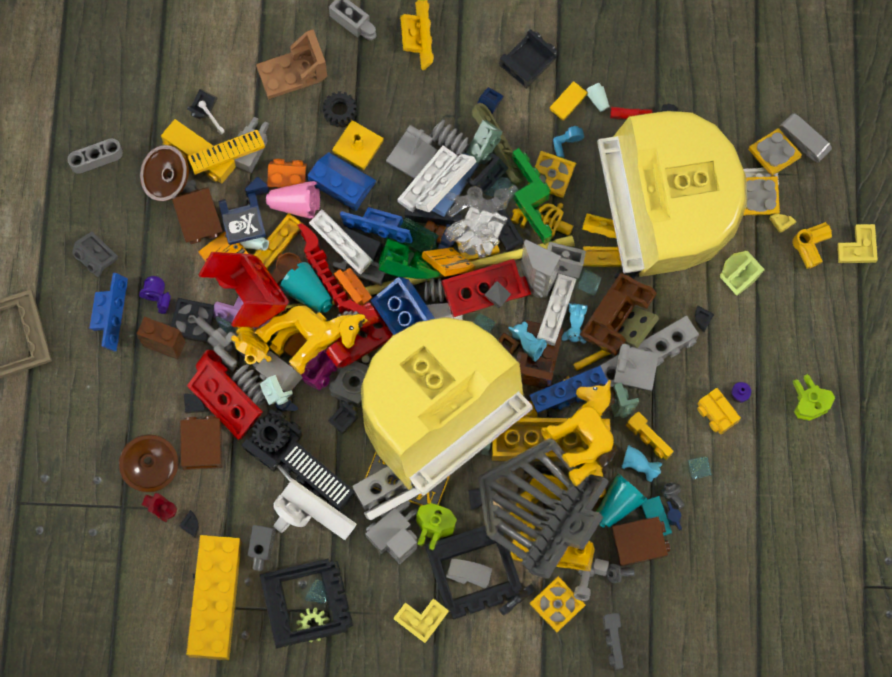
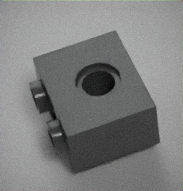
M354 361L344 368H338L337 372L339 374L336 379H332L329 386L331 396L346 403L350 402L359 408L362 403L361 387L369 367ZM352 380L360 382L357 387L350 386Z

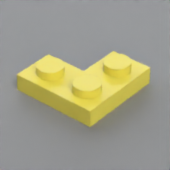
M875 224L856 225V243L837 244L838 263H876L878 261Z
M432 599L422 614L405 603L393 619L426 643L449 610L435 599Z

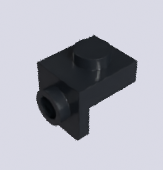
M199 89L192 106H188L187 110L197 119L207 118L209 116L203 108L199 107V102L204 101L211 113L218 97L203 89Z
M343 401L341 407L332 415L328 422L341 434H344L358 419V409L349 402L347 404Z

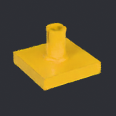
M352 120L332 149V153L365 170L384 139Z

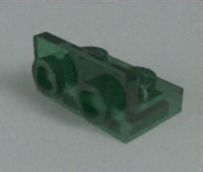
M406 217L400 228L410 230L413 241L411 244L404 242V244L417 249L422 254L423 251L436 250L437 245L435 244L439 235Z

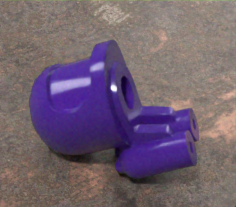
M150 276L145 279L144 287L141 289L139 296L146 300L157 301L159 313H166L171 299L169 292L164 293L165 283L160 277Z

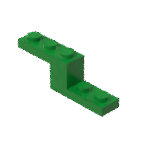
M518 148L513 151L512 159L529 185L515 192L513 200L545 245L551 241L552 230L548 224L543 223L540 212L534 208L549 200L551 190L546 182L543 183L539 178L538 170L530 165L528 155L525 152L522 153Z

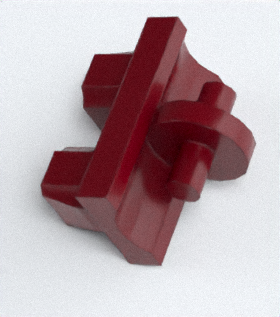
M155 493L154 496L146 494L142 502V506L148 508V512L163 522L173 518L177 512L176 505L158 493Z

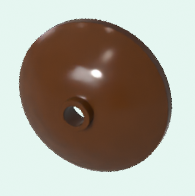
M161 145L151 150L145 157L140 171L141 185L145 193L150 198L161 202L170 201L172 197L178 196L185 188L188 180L189 167L187 159L178 148L170 145Z
M153 434L141 435L129 441L123 448L119 458L120 473L124 481L135 490L141 492L158 491L166 487L174 479L178 470V456L172 444L165 438ZM150 457L151 461L146 463L144 459Z

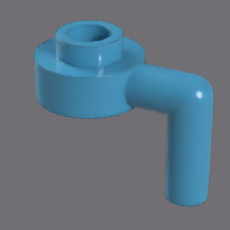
M573 126L568 128L564 135L553 139L558 157L564 158L561 143L582 140L584 138L583 129Z

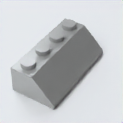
M525 239L521 259L523 275L526 276L530 291L535 297L547 298L556 281L561 256Z

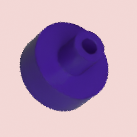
M738 382L733 386L731 396L736 402H745L751 396V388L744 382Z

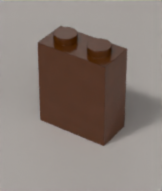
M209 187L172 197L186 243L195 244L201 242L203 237L208 236L211 239L219 236V232H222Z
M145 316L137 332L143 347L175 359H179L186 343L179 329Z
M206 416L205 419L186 417L185 420H180L181 467L183 470L222 468V428L220 418Z
M659 516L612 526L621 567L665 558L668 556L667 552H670L669 542L664 540L663 533L666 532L664 521H660Z

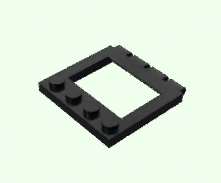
M486 525L439 540L434 550L429 549V544L425 545L444 607L449 610L448 613H451L453 620L466 616L464 609L468 607L469 613L473 614L485 610L484 601H487L488 607L491 608L504 603L502 595H505L509 602L522 589L510 551L497 541L489 538L486 532ZM497 528L500 535L505 537L503 531ZM496 544L509 581L453 599L441 561Z
M328 558L260 574L276 649L347 632L346 628L353 626L351 613L348 611L347 596L343 594L345 588L342 577L339 576L341 572L338 561L330 562ZM320 573L332 623L293 632L282 582Z

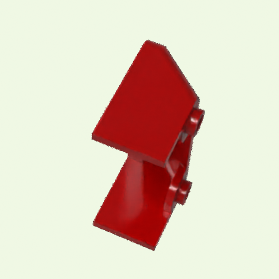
M211 252L198 274L199 277L216 278L219 285L224 289H235L243 301V305L231 323L233 327H259L285 310L289 303L287 297L265 265L253 254Z

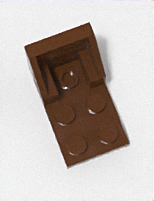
M526 320L528 324L527 332L532 333L537 339L541 323ZM560 328L555 346L547 344L537 361H533L524 352L522 345H520L516 361L520 365L522 384L543 389L550 387L564 329Z

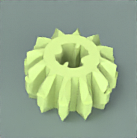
M308 608L306 609L307 616L303 613L299 614L303 621H296L297 625L302 626L297 631L311 628L308 624L309 622L312 623V620H315L318 626L324 625V623L329 621V617L322 618L325 615L324 611L317 615V608H314L313 614H311Z

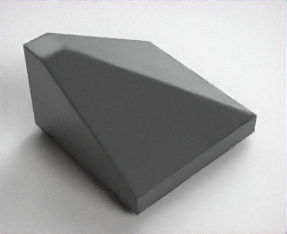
M496 281L484 296L497 308H500L511 294Z

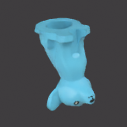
M569 303L571 328L563 333L562 340L569 339L571 342L581 341L586 343L580 336L582 332L580 327L587 312V305Z
M526 322L517 324L513 328L508 327L512 333L511 337L521 340L524 352L533 361H537L547 346L546 340L543 338L538 340L532 333L527 332L528 324Z
M630 445L627 446L622 469L630 467L638 472H644L646 479L650 482L661 474V462H648L642 452Z

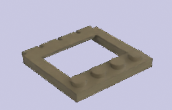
M31 289L0 299V311L15 306L18 307L31 354L30 357L0 366V378L52 362L34 293Z

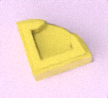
M774 214L769 218L779 233L796 223L795 219L791 216Z

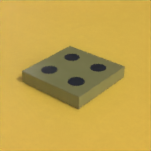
M633 307L617 333L622 334L626 339L625 344L638 348L659 320V317L651 312Z

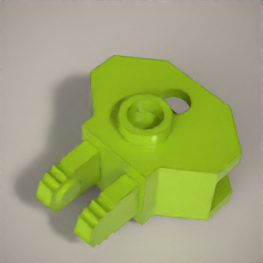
M807 374L804 375V382L808 387L807 390L804 391L799 380L793 381L799 400L794 413L798 419L811 421L830 410L835 396L832 391L821 389L818 385L815 386L811 377Z
M433 503L419 507L416 522L422 531L418 545L422 546L426 537L432 538L429 549L434 550L440 538L453 534L457 519L450 509Z

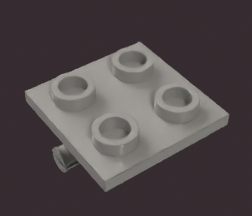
M409 125L386 162L415 179L438 150L430 146L433 138L425 134L424 130H418Z
M622 344L617 358L618 363L614 384L622 382L624 386L652 391L659 353L630 348L629 345Z

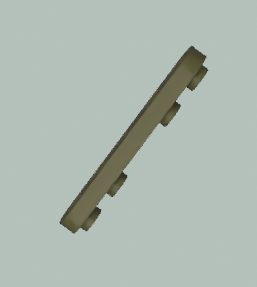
M478 103L473 107L472 115L479 126L482 120H487L500 129L487 106ZM502 133L501 140L495 146L494 152L509 168L506 171L508 179L512 183L521 184L526 178L513 161V150Z

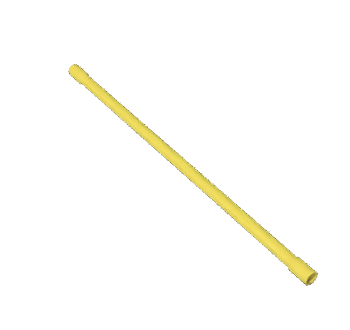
M572 235L551 241L569 247L575 246ZM549 242L545 245L543 243L538 245L547 249ZM523 248L470 262L475 265L474 270L512 259H521ZM440 274V276L435 277L434 280L448 276ZM406 278L410 280L412 285L426 282V279ZM394 280L384 282L382 286L376 284L365 288L370 295L379 294ZM302 303L287 305L286 308H285V310H283L282 312L286 311L287 308H290V307H293V306H296V305H302V306H306V305H304V304H302Z

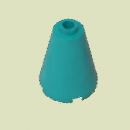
M307 262L299 263L297 265L298 269L295 271L291 269L281 282L283 287L281 290L316 312H328L332 307L333 300L311 265Z
M619 473L615 476L596 511L603 516L599 523L603 528L605 526L611 527L647 500L641 492Z

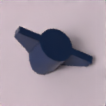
M447 224L438 249L450 248L455 244L452 227Z
M289 399L281 405L275 403L279 411H297L298 409Z
M668 501L669 512L667 519L669 525H675L680 531L682 530L680 525L681 512L673 509L670 501Z

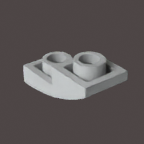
M452 559L447 577L462 584L468 581L486 588L489 584L492 568L470 561Z

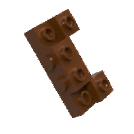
M620 273L580 333V336L585 341L599 346L601 350L616 356L620 347L626 341L622 334L617 332L635 305L647 309L657 293L652 287Z

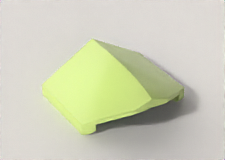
M748 251L733 253L725 261L720 278L738 296L752 285L765 269Z

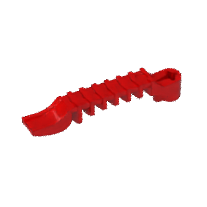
M298 224L297 226L301 230L299 233L306 241L304 249L306 259L333 299L335 306H338L339 312L343 314L345 311H357L359 314L365 315L364 319L368 321L363 324L361 330L379 322L378 316L370 302L361 306L353 302L352 299L348 300L346 292H343L341 285L337 284L335 277L332 276L326 261L327 256L324 250L320 251L317 236L304 224Z

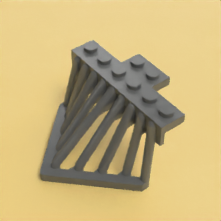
M547 439L480 475L478 478L486 532L489 538L497 541L523 560L522 564L531 574L549 579L569 546L583 550L603 518L599 512L591 510L608 484V480L605 477L590 474L578 486H574L572 481L545 454L553 450L569 471L578 469L576 466H568L562 458L565 452L553 439ZM539 459L568 490L560 489L528 462ZM519 467L524 469L558 496L561 501L548 497L512 473V471ZM500 477L509 479L554 509V511L537 506L495 480ZM491 488L548 521L537 519L536 517L532 516L531 514L512 504L508 500L499 496L495 491H491ZM493 501L542 531L533 530L502 510L498 505H493ZM495 514L503 520H505L506 522H508L509 524L519 529L520 531H522L523 533L533 538L535 541H529L524 536H522L514 529H512L504 522H502L500 519H496ZM497 528L506 533L508 536L516 540L518 543H520L527 549H529V551L524 552L522 549L517 547L508 539L500 535Z

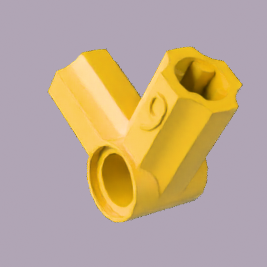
M826 222L799 231L792 240V244L799 251L806 269L813 268L823 262L815 244L832 237V230ZM799 237H804L806 243L801 242Z

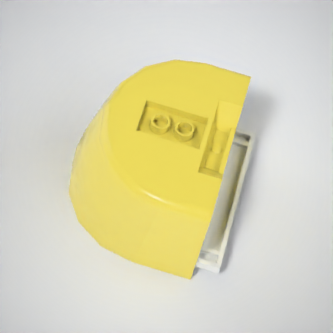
M663 111L630 116L613 137L598 139V148L623 273L641 271L639 277L685 270L711 260L735 236L747 207V178L734 145L715 124L694 113Z
M448 317L417 322L393 335L373 356L361 387L365 432L377 454L409 490L412 489L413 484L423 496L533 409L532 405L523 396L520 365L493 335L475 323Z

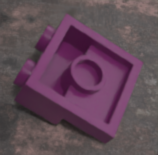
M327 348L319 352L316 357L306 364L305 371L301 375L303 377L301 380L305 384L319 391L322 387H326L329 384V376L338 369L326 354Z

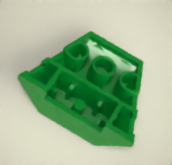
M386 238L379 257L380 271L414 279H429L440 276L441 273L422 258V251L416 250L414 252L408 248L407 243L401 244L392 240L393 238Z

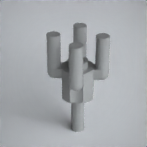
M199 316L195 322L210 336L207 341L222 358V363L234 372L238 368L236 365L237 361L228 353L233 348L236 349L235 341H232L231 337L237 335L234 332L227 334L222 328L214 330Z

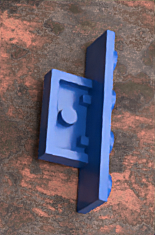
M369 207L363 217L343 211L340 213L343 225L348 228L354 227L366 233L378 234L383 238H393L401 243L407 242L411 244L413 241L410 230L400 228L403 222L402 216Z
M113 273L110 291L95 292L89 328L94 331L104 330L101 346L111 351H117L128 278L118 273Z
M598 366L529 396L537 413L551 407L554 410L558 408L559 410H564L570 406V403L585 401L576 395L579 387L599 386L600 383L604 385L608 381L601 366Z

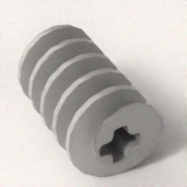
M442 120L434 127L430 133V137L433 138L434 142L438 141L439 146H445L458 156L466 153L470 145L467 143L468 137L462 140L463 133L455 135L457 129L455 128L450 131L451 124L444 127L445 120Z
M431 278L429 282L426 279L425 301H428L430 296L433 302L436 301L437 297H439L440 302L444 301L446 295L441 278L438 279L437 283H435L434 278ZM462 289V291H461V296H462V297H463L464 289Z
M246 364L233 375L232 380L257 406L262 405L267 401L260 386V383L263 381L256 383L259 378L258 375L251 377L254 370L247 371L249 364Z

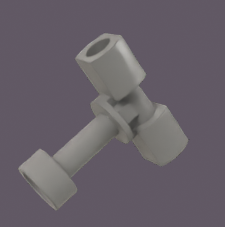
M595 558V561H592L590 572L579 570V574L582 575L581 582L574 592V597L577 600H589L591 590L588 588L589 577L594 576V574L606 576L609 561Z

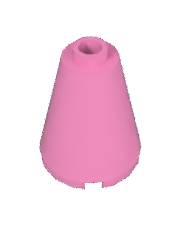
M309 181L271 190L266 196V203L271 209L313 219L316 216L315 211L320 208V191L315 188L317 182Z

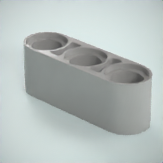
M792 113L779 126L781 132L814 162L819 163L832 150L828 141L795 113Z
M111 138L70 153L68 163L72 171L79 174L119 160L122 157L123 151L120 143L116 139ZM112 147H116V148H117L116 151H114V152H109V150H110ZM93 154H99L97 158H91ZM76 160H82L80 164L73 165Z

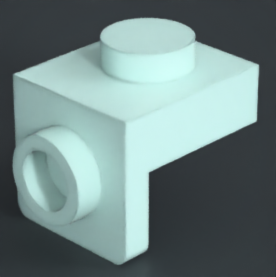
M276 375L270 376L260 383L262 392L269 405L277 403V405L284 404L288 401V397L293 394L292 390L283 393Z

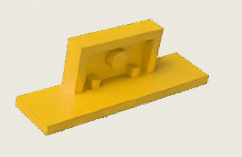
M418 0L415 2L417 16L408 14L401 16L403 51L420 53L421 70H425L433 63L434 59L431 49V21L428 14L429 3L427 0Z

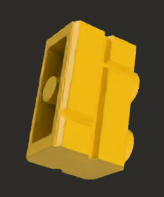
M718 388L711 391L697 403L699 413L710 420V427L714 432L718 431L720 435L737 424L741 419Z

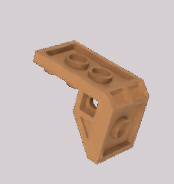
M314 30L305 32L290 46L291 53L256 64L268 99L319 83L327 77L326 62Z

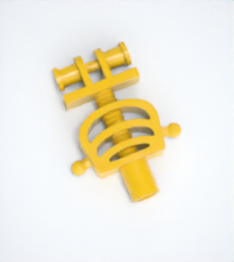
M548 203L538 210L542 216L541 220L543 223L548 224L552 230L551 239H553L556 231L570 236L574 227L561 221L564 214L561 210L563 208L562 203H558L557 207ZM519 207L518 209H513V216L510 220L513 224L518 225L520 217L523 218L521 228L524 229L528 220Z
M237 327L236 334H238V337L233 335L231 340L235 341L236 349L245 354L246 363L254 364L256 361L260 363L263 358L267 362H271L272 358L266 355L269 350L267 342L265 343L254 333L256 330L251 327Z

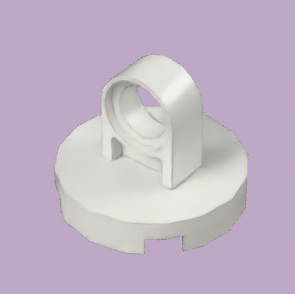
M281 495L273 503L276 513L280 516L275 522L274 528L280 533L284 532L290 524L303 527L311 518V516H308L307 513Z

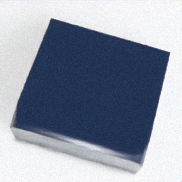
M488 87L481 94L478 103L487 106L491 114H493L504 96Z
M256 177L245 188L246 196L248 197V193L255 192L256 196L268 193V185L259 177Z

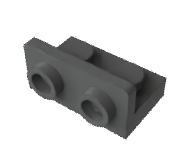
M93 232L76 241L72 252L75 258L81 261L89 272L93 273L96 277H100L103 269L117 261L118 258Z

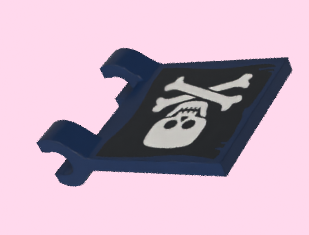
M255 192L248 193L250 205L228 210L226 199L218 201L229 245L266 236Z

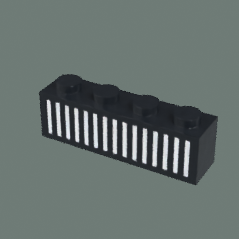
M296 441L280 458L281 467L287 473L293 472L297 476L296 480L303 486L307 484L312 489L311 492L319 498L322 497L327 501L326 503L339 512L355 496L353 489Z

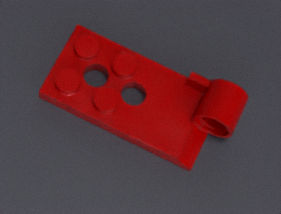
M508 260L442 280L452 317H458L494 306L484 296L486 293L480 292L479 285L481 283H485L489 290L498 281L511 294L505 302L531 295L526 276H519L515 260ZM465 288L470 291L469 299L461 296L462 289Z
M375 306L372 307L379 319L377 323L382 325L381 329H377L373 325L362 330L360 328L359 331L365 332L367 337L363 338L357 334L352 347H345L342 343V336H340L327 348L326 354L337 368L348 366L384 345L393 336Z
M208 349L196 363L197 372L187 387L240 440L246 435L263 411L225 373L228 369L221 363L222 358L215 351ZM222 394L227 397V403L223 402ZM235 408L239 409L240 417L235 414Z

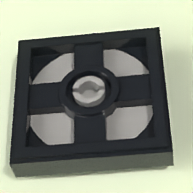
M178 298L171 327L179 329L185 339L207 343L209 335L195 320L200 316L211 326L214 316V305Z

